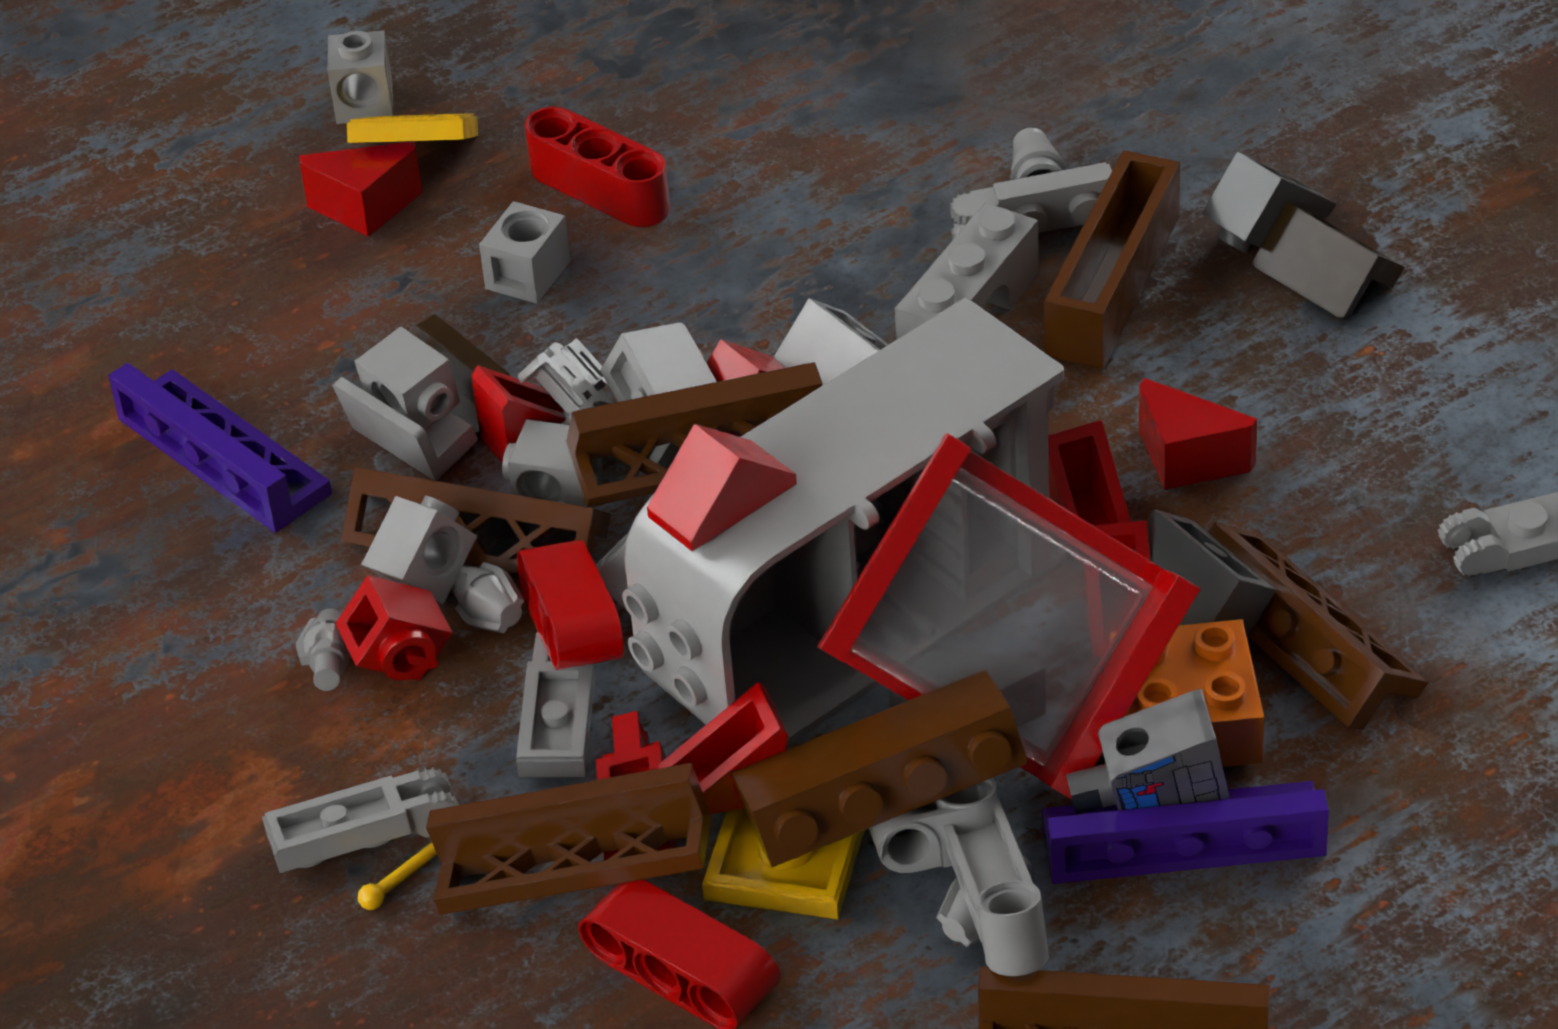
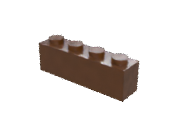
M1126 150L1122 151L1044 300L1045 353L1051 358L1104 369L1180 217L1179 161Z
M985 669L733 771L732 775L751 828L771 867H775L888 821L896 816L1027 764L1028 760L1011 707Z

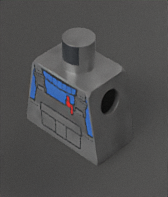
M1202 689L1190 691L1103 725L1098 731L1106 764L1066 774L1076 814L1117 804L1118 810L1230 799L1216 736Z

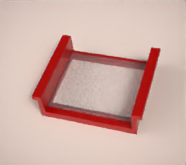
M946 433L943 435L940 444L817 647L908 701L986 669L1011 707L1028 763L1020 766V768L1072 800L1066 774L1095 766L1103 752L1098 731L1103 725L1125 716L1201 588L1180 575L1165 570L977 455L971 451L972 447Z

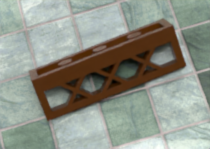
M812 362L572 411L566 442L586 506L592 507L654 494L668 471L665 467L649 459L656 446L672 443L681 448L694 424L721 432L733 431L743 436L754 429L756 425L764 423L820 388L823 383L816 363ZM643 449L640 454L635 452L636 450ZM613 456L632 467L624 480L598 485L590 460ZM640 471L646 474L644 476L637 477Z
M355 467L341 542L367 547L371 546L376 535L361 532L368 497L388 500L392 504L395 496L421 504L425 496H430L459 511L460 513L455 522L475 535L495 519L508 521L520 542L498 557L489 555L477 537L472 546L474 552H469L464 564L480 567L483 562L498 566L507 572L518 573L517 560H515L517 558V551L537 547L535 544L554 530L576 533L575 541L583 540L591 555L594 537L607 539L611 514L584 506ZM463 514L480 517L469 524ZM522 524L539 528L528 534Z
M1217 522L1213 523L1207 533L1277 589L1248 637L1347 727L1364 730L1388 692L1414 698L1420 696L1429 682L1260 533Z
M692 763L430 810L426 829L441 863L433 898L439 914L455 913L704 869L712 816ZM687 838L686 846L656 851L667 841ZM620 850L608 860L590 863V861L603 852ZM554 862L542 872L524 874L536 864ZM489 873L475 884L459 886L462 877Z
M981 966L978 983V1029H1268L1270 985L1037 970L1026 975L1006 976L991 971L989 967Z

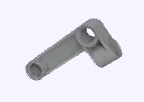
M993 778L869 828L881 863L889 870L898 873H913L941 866L943 868L953 867L982 943L986 965L991 971L1000 975L1019 976L1035 972L1046 964L1049 959V948L1041 891L1033 884L998 798L997 786ZM912 829L910 832L904 835L894 836L897 832H900L902 830Z

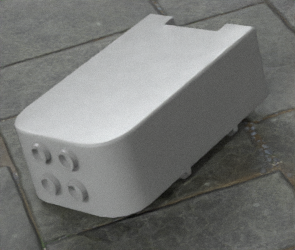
M964 297L741 436L742 438L752 440L796 474L797 484L693 552L648 518L647 506L653 497L652 495L635 517L627 536L624 560L628 588L623 591L622 598L632 619L633 636L628 639V646L637 664L647 676L705 725L759 682L767 688L788 732L787 746L880 685V683L845 662H841L817 647L940 444L943 435L946 433L972 447L971 451L1049 498L1048 411L1054 408V386L1064 380V367L973 301ZM952 480L858 636V639L904 666L912 660L919 659L1064 562L1067 558V550Z

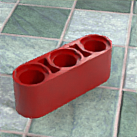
M561 107L538 109L526 119L525 133L530 171L532 176L539 182L631 226L649 227L657 225L669 215L670 200L666 162L661 154Z
M576 540L518 550L517 570L522 596L555 670L622 659L624 654L623 636L618 612L584 541Z
M645 879L617 884L578 925V931L585 946L600 961L718 1029H736L780 983L781 974L772 956L763 947Z

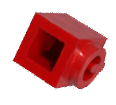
M367 575L335 623L357 667L383 672L387 677L401 681L409 679L420 681L428 669L436 668L439 664L436 656L442 652L447 640L453 633L430 590Z

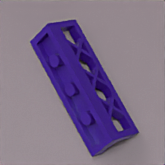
M128 362L109 374L118 419L274 533H277L332 494L329 479L173 369L155 381ZM298 482L304 486L290 496L287 483Z
M1313 781L1228 789L1230 799L1128 810H1118L1117 804L1080 814H1076L1074 805L1042 808L1041 823L1052 884L1327 856L1329 808L1324 789L1315 790Z

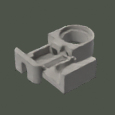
M577 338L566 347L557 342L553 343L518 374L521 384L533 375L564 410L562 414L567 418L561 423L564 425H570L572 411L614 403L603 391L607 382L600 371L602 365ZM613 456L602 457V462L611 460Z

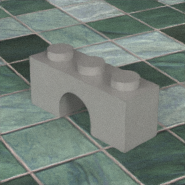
M985 202L895 307L896 340L964 297H967L982 309H985L987 302L1010 310L1039 275L1038 220Z

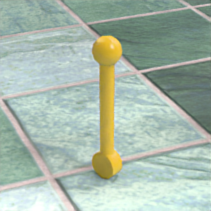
M433 843L428 844L379 883L363 885L358 891L357 896L361 907L366 910L378 909L384 902L385 894L437 855Z

